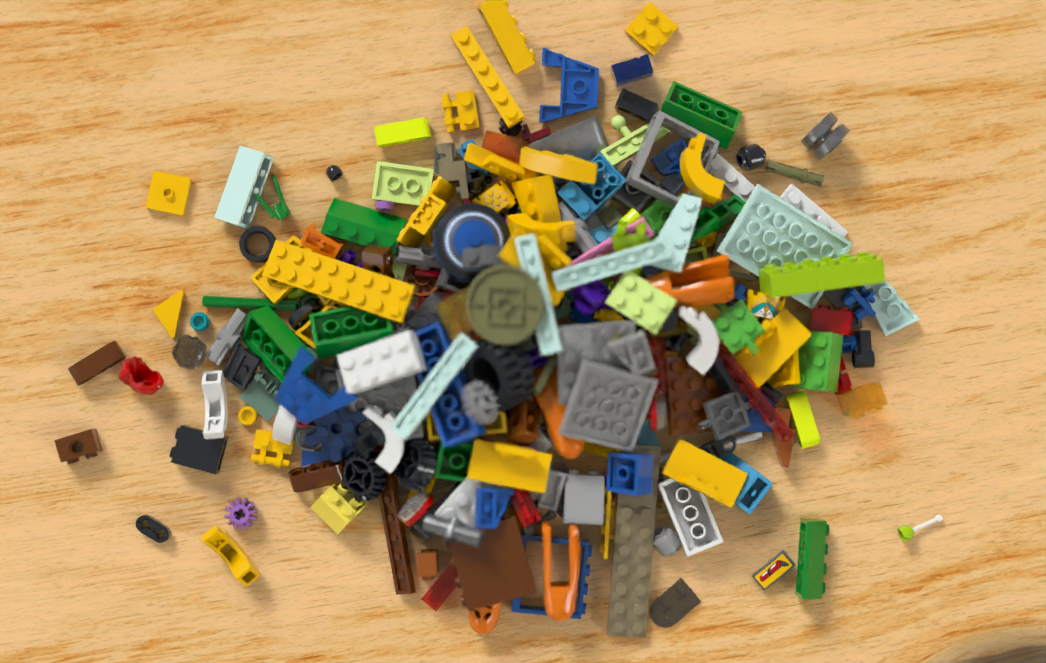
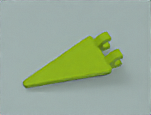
M619 220L617 233L612 234L614 251L618 252L650 242L651 238L645 236L647 223L639 222L636 228V235L626 234L627 221ZM642 266L630 269L629 271L639 276Z

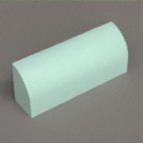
M243 146L239 147L214 218L245 229L250 228L259 202L254 197V194H258L261 197L274 157Z

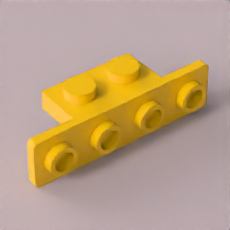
M469 143L464 157L466 162L512 182L536 177V171L523 168L516 162L473 143Z
M606 482V485H604V497H606L604 504L605 517L603 525L600 526V535H603V543L599 545V554H602L603 559L608 560L609 539H614L617 502L614 506L611 505V491H607Z

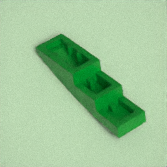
M735 194L725 202L720 200L710 209L706 206L698 214L691 242L735 220L746 202Z

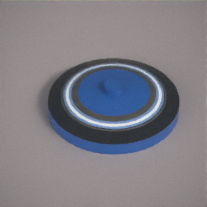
M475 203L462 204L447 212L438 223L434 233V251L439 263L450 275L463 281L473 282L486 269L464 270L463 249L480 248V245L505 246L511 235L504 219L493 209Z

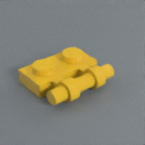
M474 90L455 93V101H450L449 94L442 95L443 102L441 106L445 113L444 126H447L448 133L455 132L454 125L460 124L461 131L480 129ZM457 107L458 117L453 118L451 108Z
M256 429L253 448L261 450L259 455L252 454L251 461L258 462V465L270 464L275 465L276 468H289L290 460L283 458L284 454H292L295 436L291 444L288 445L272 439V431ZM267 451L278 452L277 457L266 456Z

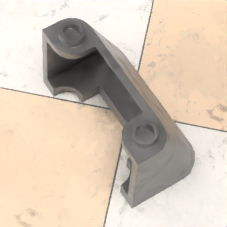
M593 116L540 139L527 147L541 152L547 150L559 155L568 154L590 162L601 150L607 148L609 144L598 117ZM536 172L537 176L547 175L540 172ZM552 176L555 192L560 190V185L569 179Z

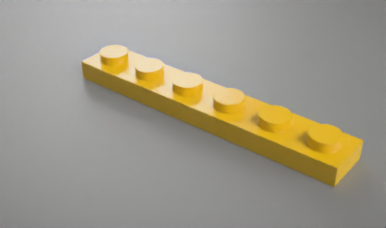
M467 25L451 34L452 40L507 127L510 128L524 120L523 113Z

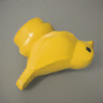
M601 308L600 311H595L593 317L600 319L602 323L625 321L623 316L616 315L617 309L607 310Z

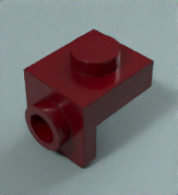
M527 123L523 125L524 130L521 131L525 142L529 141L530 144L552 135L549 126L530 133Z

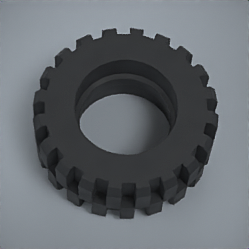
M484 338L475 341L474 343L478 347L466 361L463 369L468 384L474 381H482L484 386L488 384L489 390L494 391L493 397H497L495 402L499 404V407L496 408L498 412L525 402L533 391V383L535 381L533 365L530 363L529 355L525 353V348L520 346L519 343L501 345L489 342Z

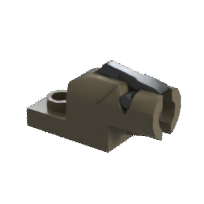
M454 143L437 144V147H435L434 172L439 174L448 183H459L460 185H456L457 197L461 196V200L464 201L469 198L465 161H457L459 158Z

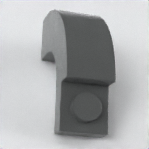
M480 245V248H464L463 269H488L497 265H508L499 257L505 246Z

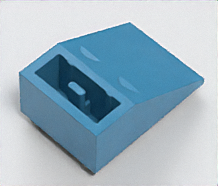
M601 153L597 154L590 161L598 164L596 183L570 180L558 192L586 223L627 181Z
M730 453L720 460L748 474L734 503L746 513L751 514L773 483L736 455Z

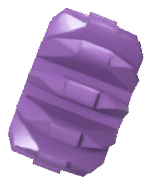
M240 497L236 498V502L231 500L229 502L231 507L225 508L230 514H226L224 517L231 518L227 524L235 523L234 529H238L240 525L242 530L246 529V525L249 527L253 526L251 520L256 521L257 517L252 514L258 512L257 509H251L255 503L252 502L247 505L248 498H245L243 503ZM243 509L245 516L239 518L240 514L237 515V511Z

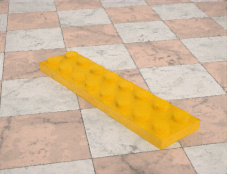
M279 240L275 241L262 276L401 324H403L416 290L414 285Z

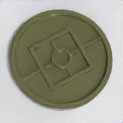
M513 265L493 266L479 274L471 284L466 298L467 316L473 329L485 340L501 345L516 344L529 338L541 324L545 312L544 293L536 278L525 269Z

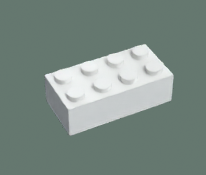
M406 331L337 355L346 390L350 394H358L427 370L417 333L413 331Z
M672 478L658 482V489L687 556L724 542L705 495Z

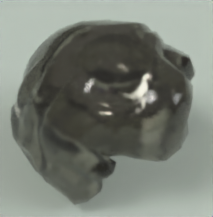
M181 335L178 337L176 345L172 348L173 359L179 367L188 370L197 369L205 360L207 346L197 336Z

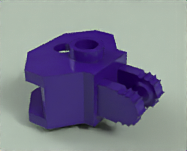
M598 279L578 285L572 291L575 306L585 315L591 316L595 311H600L601 308L607 310L615 309L606 303L612 291L606 289L605 284H602Z

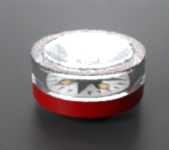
M663 391L654 392L645 419H648L650 431L666 430L667 406Z
M423 488L403 505L396 517L409 527L416 520L419 521L429 511L428 507L434 498Z

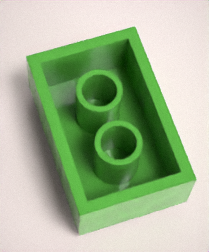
M809 331L812 336L798 349L800 384H794L792 387L837 393L843 335Z

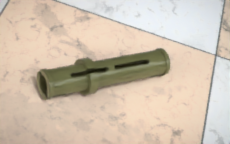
M770 159L765 170L799 180L802 184L806 182L819 187L822 186L821 183L824 180V175L809 172L806 168L803 170Z

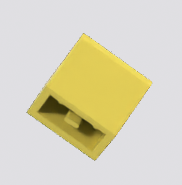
M344 481L333 484L310 507L337 534L369 503L368 501H358L357 498H352V493H347L348 488L343 487Z

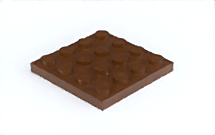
M723 353L731 365V356L728 353ZM686 356L662 358L669 436L712 432L710 427L703 431L699 430L701 426H698V423L707 420L703 403L726 393H722L708 370L702 375L688 363Z

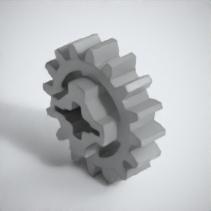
M474 381L465 386V390L462 391L465 397L461 398V400L465 402L463 408L468 410L467 415H472V421L477 420L478 424H487L496 419L495 415L499 414L496 408L499 407V404L495 402L497 397H493L494 391L489 390V385L484 386L482 381Z

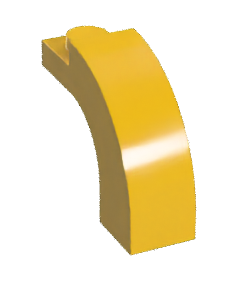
M698 133L695 138H691L688 148L681 153V175L687 187L697 197L715 204L721 197L725 181L709 175L704 170L701 164V152L707 135Z
M526 213L507 215V226L511 236L515 229L520 227L527 235L535 234L536 238L545 235L557 247L560 246V243L575 241L576 223L573 220L541 223L530 219Z
M214 525L200 537L204 544L224 560L236 580L245 587H248L261 576L249 555L226 530H221Z

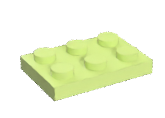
M377 161L372 200L419 206L422 198L431 189L434 169Z
M629 270L625 271L606 301L607 304L654 334H657L677 300Z

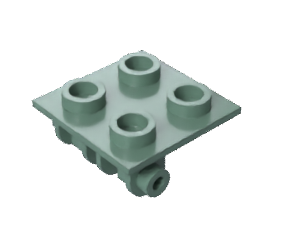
M263 368L260 373L256 374L254 380L239 398L254 408L257 413L269 422L279 409L280 404L275 400V397L282 383Z

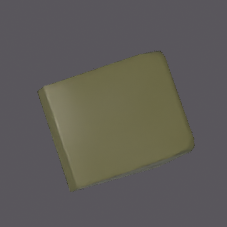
M612 203L596 214L607 230L617 224L623 217Z

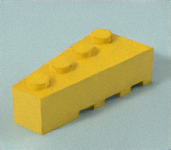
M486 0L478 4L476 7L479 12H483L484 22L490 30L492 29L493 38L497 45L501 47V53L512 73L517 74L536 64L534 61L536 56L531 48H527L525 44L527 39L523 31L519 32L516 27L518 24L514 14L510 15L507 9L509 7L507 0Z

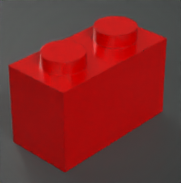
M818 305V308H813L810 331L851 336L854 313L849 312V308L838 307L837 310H830V306Z

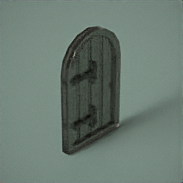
M680 578L651 604L650 617L660 627H671L697 606L701 600L684 580Z

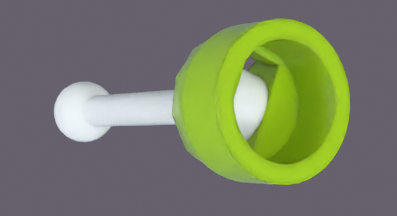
M936 515L934 519L914 528L907 525L897 528L901 540L906 542L913 538L914 531L934 522H941L943 517Z

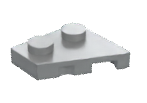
M643 331L606 344L608 349L636 375L655 369Z

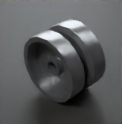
M832 112L800 141L806 148H811L817 141L820 143L813 150V155L818 160H821L828 152H832L850 131L844 124H840L834 130L831 129L838 120Z

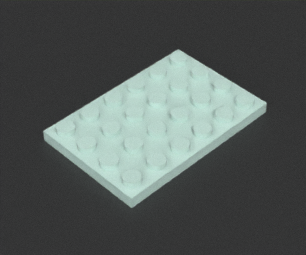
M757 184L717 249V252L722 255L727 254L730 260L759 277L758 269L765 268L764 265L776 264V266H783L784 262L789 261L797 264L802 263L804 259L818 261L821 260V257L832 256V259L839 258L840 254L848 253L853 243ZM824 291L789 296L813 309Z

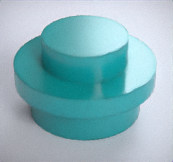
M202 312L193 314L190 319V325L196 331L206 330L210 323L209 317Z

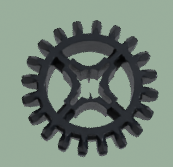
M422 438L412 439L407 442L404 454L396 466L398 468L396 475H398L397 480L407 490L421 491L427 487V484L431 483V478L434 477V471L437 470L436 464L438 463L436 461L438 454H436V448L433 443Z
M356 450L344 458L342 480H344L345 484L343 487H347V493H352V498H357L358 501H370L378 498L384 492V488L388 486L385 482L389 479L385 475L387 471L375 462L379 457L376 452L370 451L366 456L362 457Z

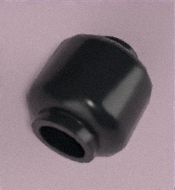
M758 144L741 147L736 155L739 167L746 171L762 167L766 159L765 150Z

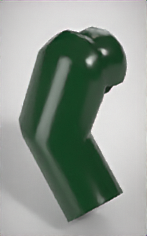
M310 292L299 298L300 308L310 300H320L319 297Z

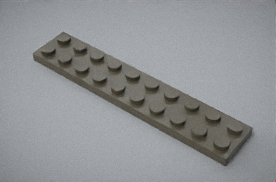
M635 444L633 450L636 453L653 455L652 494L640 496L623 493L617 494L607 623L608 636L646 638L661 446Z

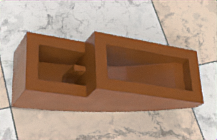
M774 407L773 443L781 467L788 468L795 430L788 429L791 410Z

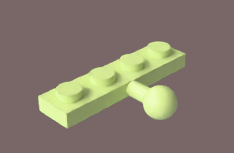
M617 115L611 120L612 128L620 131L624 138L601 150L600 153L613 167L636 155L650 122L631 133L626 127V120L623 116ZM660 126L654 143L668 136L670 130Z

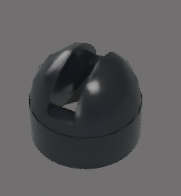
M332 165L327 168L326 175L333 182L343 175V171L337 165Z

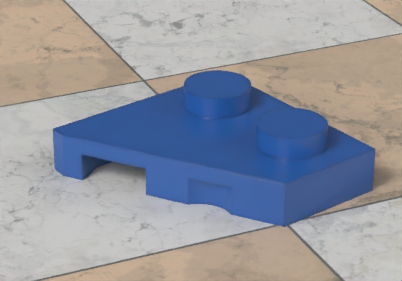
M682 137L650 159L660 175L681 173L680 157L681 153L688 148V145Z
M476 488L475 528L495 529L500 521V516L507 507V502L514 494V490Z

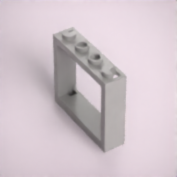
M659 110L651 119L625 183L675 207L680 198L640 179V173L660 126L688 140H691L692 137L695 138L698 133H705ZM707 135L703 146L706 148L701 164L709 174L712 169L711 162L719 153L718 145L720 141ZM689 189L687 195H691V196L697 197V196Z

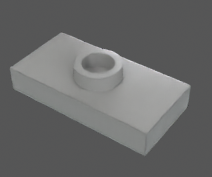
M549 469L545 493H540L538 507L557 512L566 473Z

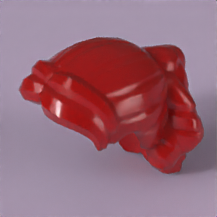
M133 356L121 364L122 370L118 377L135 392L153 395L163 387L164 379L158 371H152L143 362L141 357Z

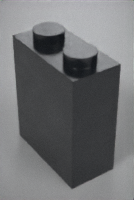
M181 425L175 433L176 445L170 451L171 463L212 474H219L229 436L224 435V438L204 439L203 429Z

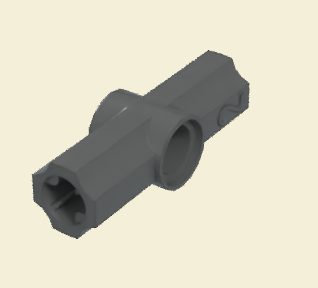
M428 514L423 524V531L441 536L445 541L453 544L460 542L478 548L483 541V530L467 526L456 518H449L448 520Z

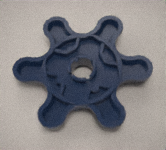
M343 406L315 419L316 429L305 436V443L311 447L319 443L326 444L330 449L329 458L331 461L340 462L344 456L343 449L348 445H352L351 441L360 435L358 431L359 425L369 419L363 414L366 409L359 408L356 411H349ZM332 424H339L342 428L341 432L334 433Z

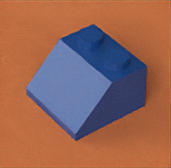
M608 452L607 491L635 496L652 494L653 455L636 452Z

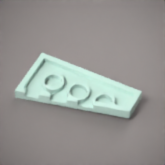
M686 194L681 196L656 238L658 240L666 237L672 257L647 265L681 274L702 204V198Z
M886 280L880 283L859 285L860 288L864 286L866 289L873 288L876 291L873 296L876 301L873 304L869 301L867 303L876 312L874 317L884 336L920 320Z

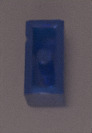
M648 54L640 56V58L636 57L611 65L610 68L616 87L653 75V68Z

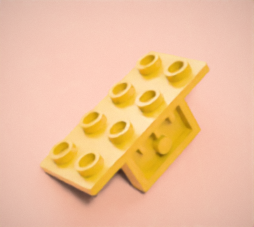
M439 176L432 183L427 195L422 198L417 210L410 216V220L405 228L400 231L397 241L406 247L418 248L424 238L428 237L448 207V202L456 192V188Z
M520 227L515 229L499 257L506 264L521 268L515 238L526 236L527 234ZM542 235L536 239L551 303L555 307L559 304L567 289L557 291L552 271L567 267L571 259L545 235Z
M783 308L771 321L766 319L761 324L765 332L758 336L754 342L760 349L757 355H753L749 348L746 347L742 348V351L731 361V364L755 389H759L812 336L786 308Z
M682 439L677 441L663 470L664 475L728 508H732L748 475L746 472Z
M475 440L468 478L545 493L552 455L530 449Z

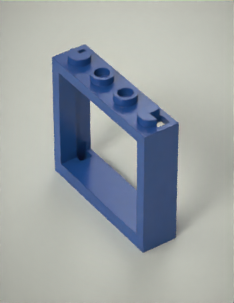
M520 533L525 552L527 540L543 542V535L532 534L526 536V533ZM550 536V543L568 545V538ZM579 539L582 551L576 608L571 616L573 619H581V615H585L586 603H583V596L588 593V584L585 583V577L590 574V564H587V558L592 555V545H589V540ZM521 597L513 599L512 612L548 616L545 607L521 605Z

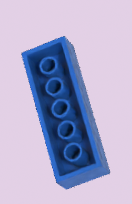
M438 322L416 332L427 367L426 371L417 373L421 385L453 344L447 324ZM463 368L460 369L430 409L444 447L452 448L486 434L483 423L478 424L477 420L472 421V415H467L468 410L463 408L465 402L461 398L465 396L462 394V391L465 390V386L469 385Z

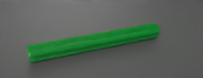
M203 296L202 305L204 307L259 309L269 306L272 310L297 311L298 307L297 300L282 299L275 305L270 299L224 296Z

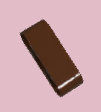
M113 341L75 363L68 370L79 386L126 357L118 343Z
M330 459L290 470L288 476L293 492L300 493L343 482L342 472L344 468L342 467V460L340 462H333Z

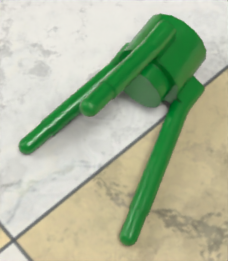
M273 174L272 179L280 203L272 206L274 208L272 210L258 194H254V197L268 211L271 218L276 217L277 220H281L291 215V212L285 203L276 176Z

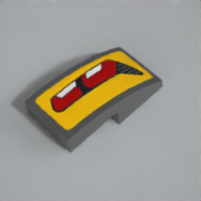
M782 550L768 560L767 564L754 572L752 577L765 591L796 564Z

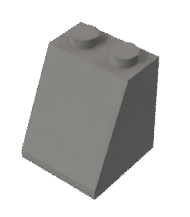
M569 470V473H566L564 483L563 522L603 525L604 476L600 475L599 471H588V474H581L580 470Z

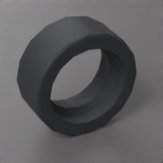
M250 227L240 237V251L249 261L256 263L266 262L276 238L265 227ZM257 233L264 234L269 240V249L260 256L251 254L247 248L248 239Z

